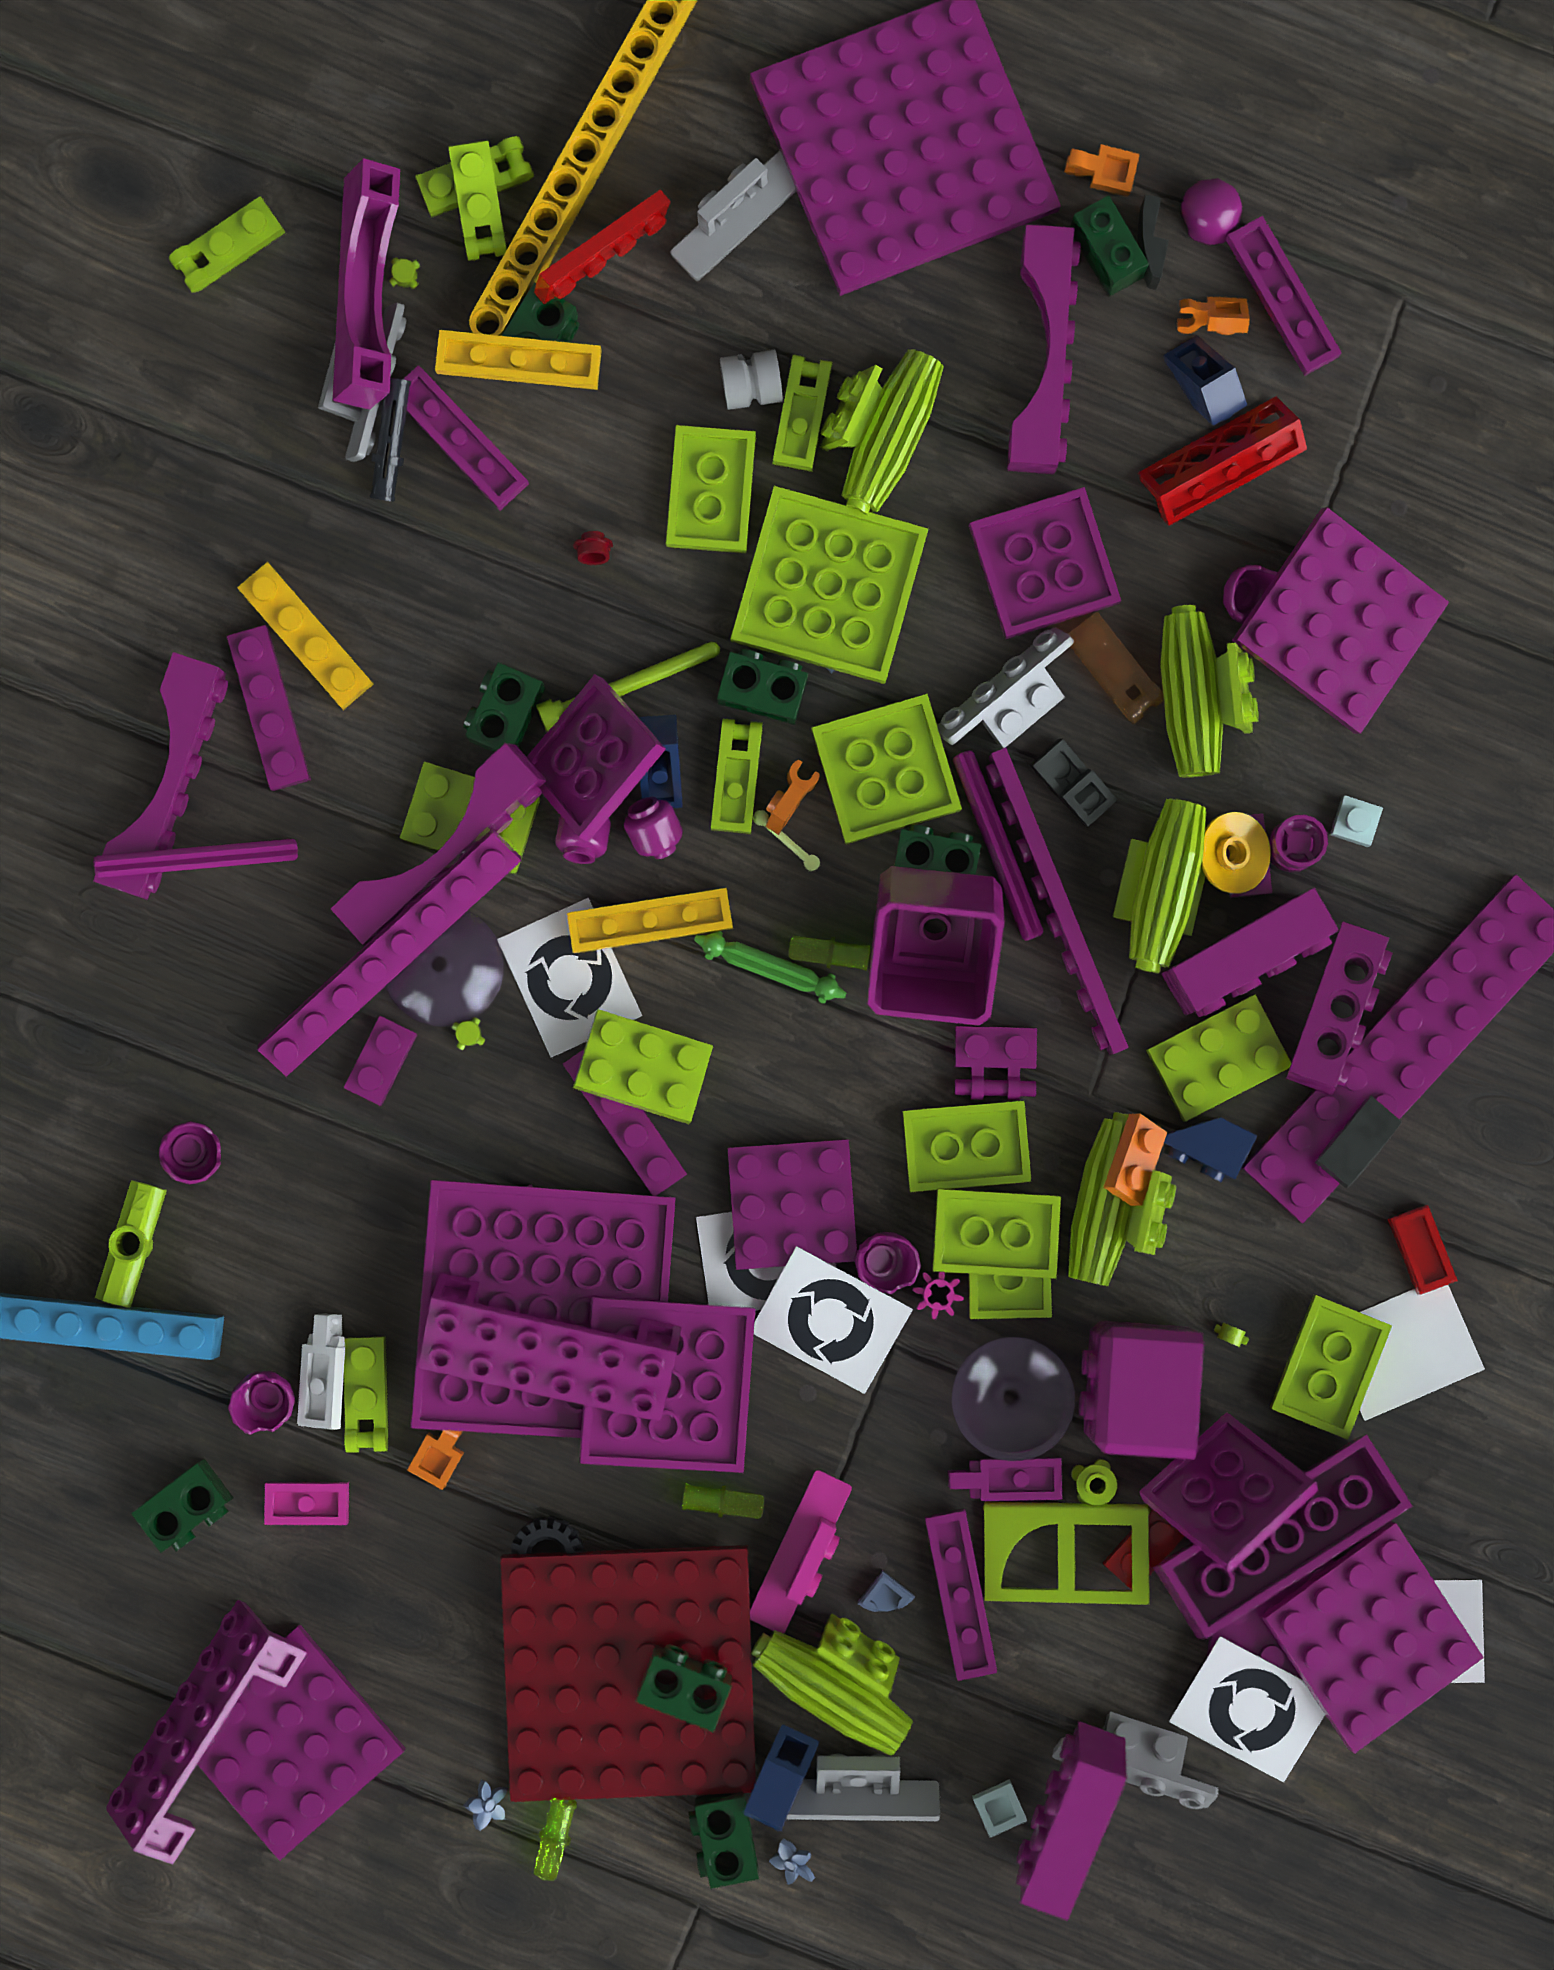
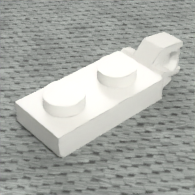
M315 1314L313 1334H309L307 1344H302L298 1426L330 1430L340 1429L345 1361L342 1315Z

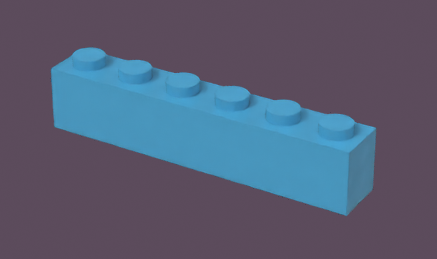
M0 1293V1338L205 1360L220 1357L224 1316L141 1307L127 1308L112 1304Z

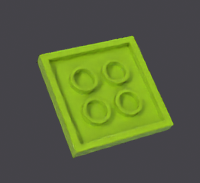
M928 694L812 727V734L845 845L962 810Z

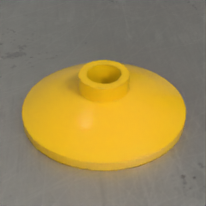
M1240 812L1222 814L1213 819L1205 829L1202 870L1210 883L1221 891L1234 894L1244 893L1255 888L1263 880L1270 864L1271 850L1267 834L1259 822L1247 814ZM1227 848H1228L1229 851H1230V857H1229V859H1227V856H1226V849H1227Z

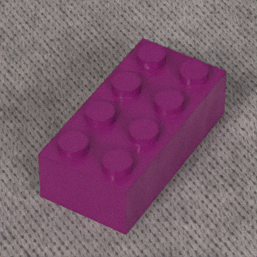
M1313 888L1161 973L1184 1015L1196 1012L1198 1017L1206 1016L1226 1004L1223 996L1229 993L1233 997L1241 996L1262 984L1258 978L1260 975L1266 973L1268 978L1296 965L1295 955L1301 953L1303 958L1331 945L1332 941L1329 936L1338 932L1339 929L1316 889Z
M1080 1721L1074 1734H1066L1059 1755V1758H1062L1063 1761L1059 1771L1052 1769L1045 1787V1793L1049 1795L1044 1806L1037 1805L1031 1821V1828L1034 1829L1030 1841L1023 1839L1016 1863L1021 1864L1016 1877V1885L1021 1886L1020 1903L1067 1921L1127 1780L1126 1738Z

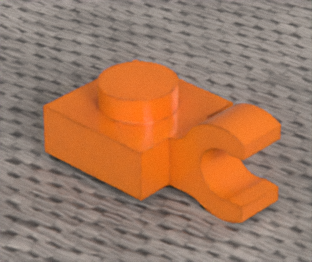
M1105 145L1100 146L1097 155L1071 149L1064 172L1074 176H1092L1090 188L1128 197L1132 190L1140 154Z
M1207 296L1206 302H1197L1193 299L1180 300V313H1190L1193 315L1189 319H1177V330L1180 333H1193L1203 325H1207V331H1215L1222 335L1248 332L1250 318L1247 298Z
M800 760L795 761L787 774L789 788L783 793L778 790L766 808V811L770 812L771 815L765 827L778 835L790 820L804 796L814 789L820 773L815 771L809 780L800 779L797 775L802 764Z
M443 1430L440 1437L429 1432L407 1471L443 1490L464 1454L462 1450L454 1446L463 1431Z

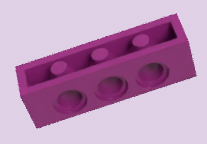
M1342 922L1286 1079L1333 1095L1337 1085L1345 1087L1353 1064L1346 1062L1351 1047L1359 1049L1366 1030V1026L1359 1024L1363 1011L1372 1012L1379 993V989L1372 987L1377 973L1385 975L1393 953L1385 950L1389 937ZM1352 964L1358 965L1363 969L1365 978L1360 981L1351 980L1346 976L1344 968ZM1338 1001L1347 1003L1352 1010V1015L1348 1018L1335 1016L1331 1010V1004ZM1321 1039H1331L1338 1045L1339 1053L1333 1056L1324 1055L1319 1051L1317 1042Z

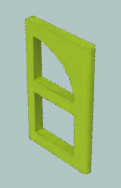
M1041 1502L984 1503L985 1601L1149 1605V1505L1103 1504L1094 1506L1088 1503ZM1058 1524V1588L1002 1587L1004 1568L1015 1545L1026 1534L1039 1527ZM1075 1525L1132 1526V1590L1075 1589Z

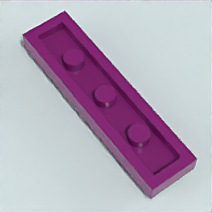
M1261 216L1228 234L1226 238L1228 245L1303 375L1306 376L1338 358L1342 353L1264 217Z
M419 365L403 379L411 381L406 412L499 511L529 485L528 480Z
M263 625L228 635V643L270 790L275 791L310 781L311 777L268 627Z
M584 1049L563 1063V1066L574 1082ZM581 1091L652 1196H657L687 1175L644 1110Z
M965 1509L925 1516L957 1681L998 1673Z

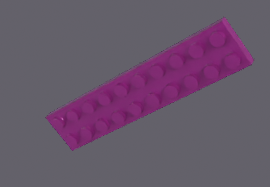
M1516 874L1511 876L1362 1038L1359 1049L1352 1048L1349 1051L1346 1062L1353 1064L1345 1087L1337 1085L1333 1095L1314 1089L1241 1169L1300 1224H1303L1340 1184L1315 1163L1335 1134L1345 1127L1363 1101L1370 1096L1374 1097L1398 1119L1411 1108L1554 953V909Z

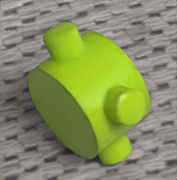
M394 258L391 261L393 277L389 280L390 284L393 287L398 284L401 287H411L414 289L418 285L416 282V269L420 267V264L417 260L411 262L407 259L399 260Z
M473 1017L472 1021H465L460 1024L455 1022L452 1029L456 1031V1038L459 1041L456 1046L457 1048L464 1050L465 1046H472L476 1043L482 1045L485 1038L481 1037V1029L478 1026L480 1020Z
M1223 1323L1222 1326L1217 1324L1214 1328V1332L1218 1333L1217 1338L1238 1347L1241 1344L1247 1345L1249 1338L1245 1336L1246 1332L1226 1323Z

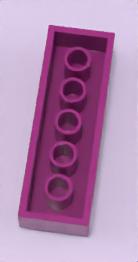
M1367 1435L1353 1439L1303 1471L1316 1482L1318 1491L1230 1573L1193 1542L1153 1567L1197 1639H1207L1412 1507L1411 1502Z

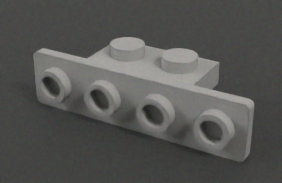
M781 151L773 156L765 165L757 158L747 166L744 163L739 165L728 177L727 181L729 183L718 193L715 190L711 191L700 202L699 210L697 211L698 226L671 250L672 257L695 281H699L796 192L795 184Z
M394 303L386 307L382 317L384 335L391 353V375L396 363V357L392 355L395 342L400 340L406 326V318L402 317L405 305L400 303ZM334 345L318 409L354 421L345 456L346 460L354 462L364 459L365 455H369L372 451L376 437L375 432H372L375 417H379L382 413L384 398L370 410L332 401L335 360Z
M1056 627L1039 634L1034 639L1033 645L1025 652L1008 660L1000 673L990 681L977 686L968 700L959 707L949 710L942 717L941 722L937 725L940 737L953 745L978 723L982 722L996 743L1002 748L1007 747L1065 698L1045 667L1074 643L1071 636Z
M1113 1712L1106 1716L1103 1730L1126 1738L1127 1783L1139 1786L1142 1792L1152 1796L1167 1795L1179 1799L1183 1806L1192 1809L1208 1808L1217 1798L1219 1791L1217 1787L1181 1776L1188 1737ZM1061 1738L1055 1746L1052 1755L1054 1759L1063 1761L1062 1758H1059L1064 1738Z
M843 1754L817 1756L816 1779L803 1780L787 1819L938 1821L940 1819L939 1783L937 1781L899 1780L900 1757H887L881 1754L869 1757L845 1756Z

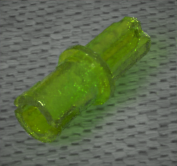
M793 936L790 940L789 958L826 964L827 969H830L831 965L867 971L870 945L863 946L834 941L835 937H830L829 941Z
M685 1484L682 1510L689 1509L717 1513L718 1518H722L723 1514L755 1519L762 1517L764 1496L761 1494L726 1490L725 1485H722V1489Z
M555 1797L551 1799L545 1829L540 1830L538 1836L542 1841L534 1868V1874L541 1880L554 1881L557 1878L564 1848L570 1845L571 1841L568 1833L574 1810L577 1807L575 1800H568L566 1804L564 1803L565 1800H557Z

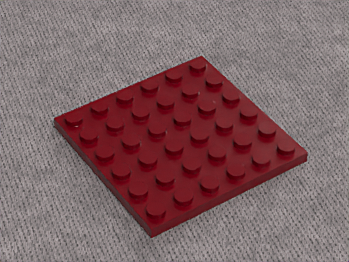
M747 1545L583 1551L582 1553L502 1554L501 1580L510 1802L752 1793L756 1784ZM667 1644L677 1646L688 1652V1658L701 1663L706 1659L718 1662L727 1668V1673L732 1674V1687L714 1732L636 1702L637 1690L655 1645L663 1648ZM670 1669L660 1670L655 1675L656 1679L662 1684H672L678 1679L676 1673ZM702 1684L695 1688L694 1693L701 1699H710L716 1694V1690L711 1685Z

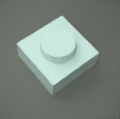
M1344 795L1341 798L1330 835L1370 847L1383 808Z
M1010 1779L972 1796L990 1838L1027 1821Z

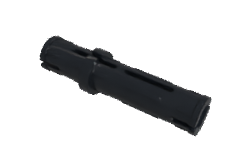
M390 378V393L383 400L377 452L372 453L371 461L375 462L369 498L395 502L398 469L404 463V458H401L400 455L411 381ZM395 401H396V408H395V415H394V423H393V430H392V436H391L390 433H391V426H392V418H393L394 404H395ZM389 443H390V452H389V456H388V448H389ZM386 463H387V464H388V466H387V474H386V478H385V470H386Z

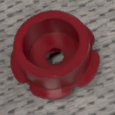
M599 531L585 532L581 535V539H577L573 544V548L577 550L578 561L586 565L606 563L610 559V548L613 547L612 541L605 538V535Z

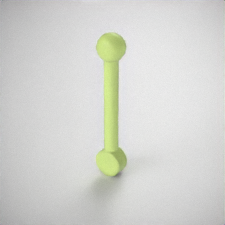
M757 810L753 815L754 823L759 826H766L769 819L767 812ZM768 829L804 861V867L808 871L818 869L820 860L817 856L808 855L782 831L778 835Z

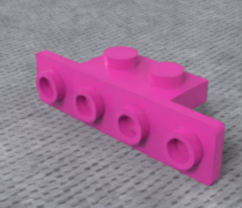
M821 1470L814 1472L750 1608V1620L770 1630H776L784 1634L798 1603L802 1604L806 1595L814 1596L822 1579V1574L817 1573L823 1557L828 1560L832 1558L840 1540V1537L834 1535L837 1530L836 1522L851 1493L852 1487L850 1484Z

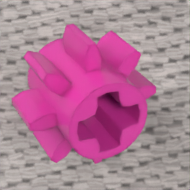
M923 1272L922 1276L926 1281L923 1288L913 1287L912 1289L915 1293L922 1294L923 1300L917 1304V1309H923L928 1305L932 1308V1319L937 1318L938 1310L944 1309L949 1315L953 1316L954 1312L950 1307L953 1300L962 1301L964 1298L959 1294H954L953 1287L957 1286L960 1280L954 1278L947 1282L944 1280L945 1272H938L937 1278L931 1279L927 1273ZM936 1284L940 1288L945 1285L947 1286L948 1290L944 1293L946 1298L944 1303L940 1304L936 1300L928 1301V1297L932 1294L929 1288L931 1285Z

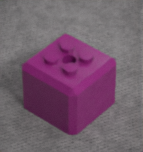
M891 866L880 874L869 964L867 1003L877 1015L980 1025L991 1018L1004 927L1002 886L996 879L990 876ZM937 918L943 920L947 927L944 931L935 934L928 932L924 928V924L930 919Z
M1101 1320L1090 1329L1089 1350H1083L1082 1374L1086 1375L1087 1384L1086 1391L1080 1392L1079 1415L1084 1416V1433L1104 1453L1195 1459L1198 1444L1203 1333L1188 1326Z

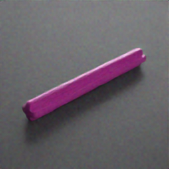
M972 750L962 752L953 758V763L1021 937L1025 941L1039 937L1043 934L1042 925L975 754Z
M294 839L99 855L94 857L93 863L96 877L102 878L293 861L298 858V846Z

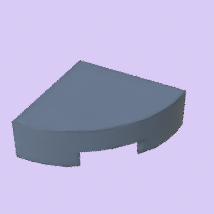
M882 1570L858 1600V1605L874 1612H888L905 1607L915 1598V1595Z

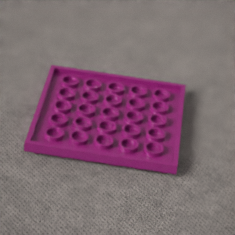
M942 0L757 70L750 75L756 95L788 167L797 194L840 296L1058 212L1061 208L1059 199L975 0Z
M431 1180L411 1428L581 1438L583 1404L425 1370L419 1367L430 1301L440 1273L478 1281L480 1282L476 1304L589 1328L591 1297L668 1302L676 1198Z

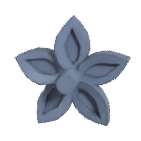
M481 1779L478 1787V1796L469 1798L463 1805L467 1810L474 1813L473 1822L477 1830L481 1831L489 1824L491 1818L495 1820L505 1819V1811L497 1803L504 1798L508 1788L497 1787L491 1791L490 1785Z
M783 1839L779 1845V1852L772 1856L769 1862L775 1868L785 1870L788 1885L797 1879L798 1874L812 1882L815 1876L809 1867L805 1865L811 1858L810 1851H797L793 1843Z

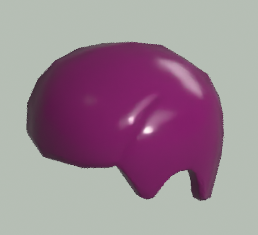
M1219 178L1200 180L1187 189L1181 203V216L1186 223L1189 236L1195 241L1213 245L1226 242L1228 234L1238 229L1242 217V204L1238 192L1232 185Z
M1245 565L1234 570L1227 580L1223 592V605L1230 617L1236 622L1243 624L1278 572L1260 565Z
M190 1121L174 1125L161 1140L159 1147L161 1166L175 1181L188 1185L206 1181L217 1171L221 1164L220 1141L217 1135L204 1124Z
M895 1232L876 1233L867 1238L859 1246L855 1256L858 1277L866 1285L887 1294H893L905 1286H912L921 1268L918 1251L907 1238Z
M257 1371L245 1376L234 1387L228 1409L232 1422L243 1432L250 1435L258 1431L274 1432L292 1415L295 1396L290 1383L277 1373Z

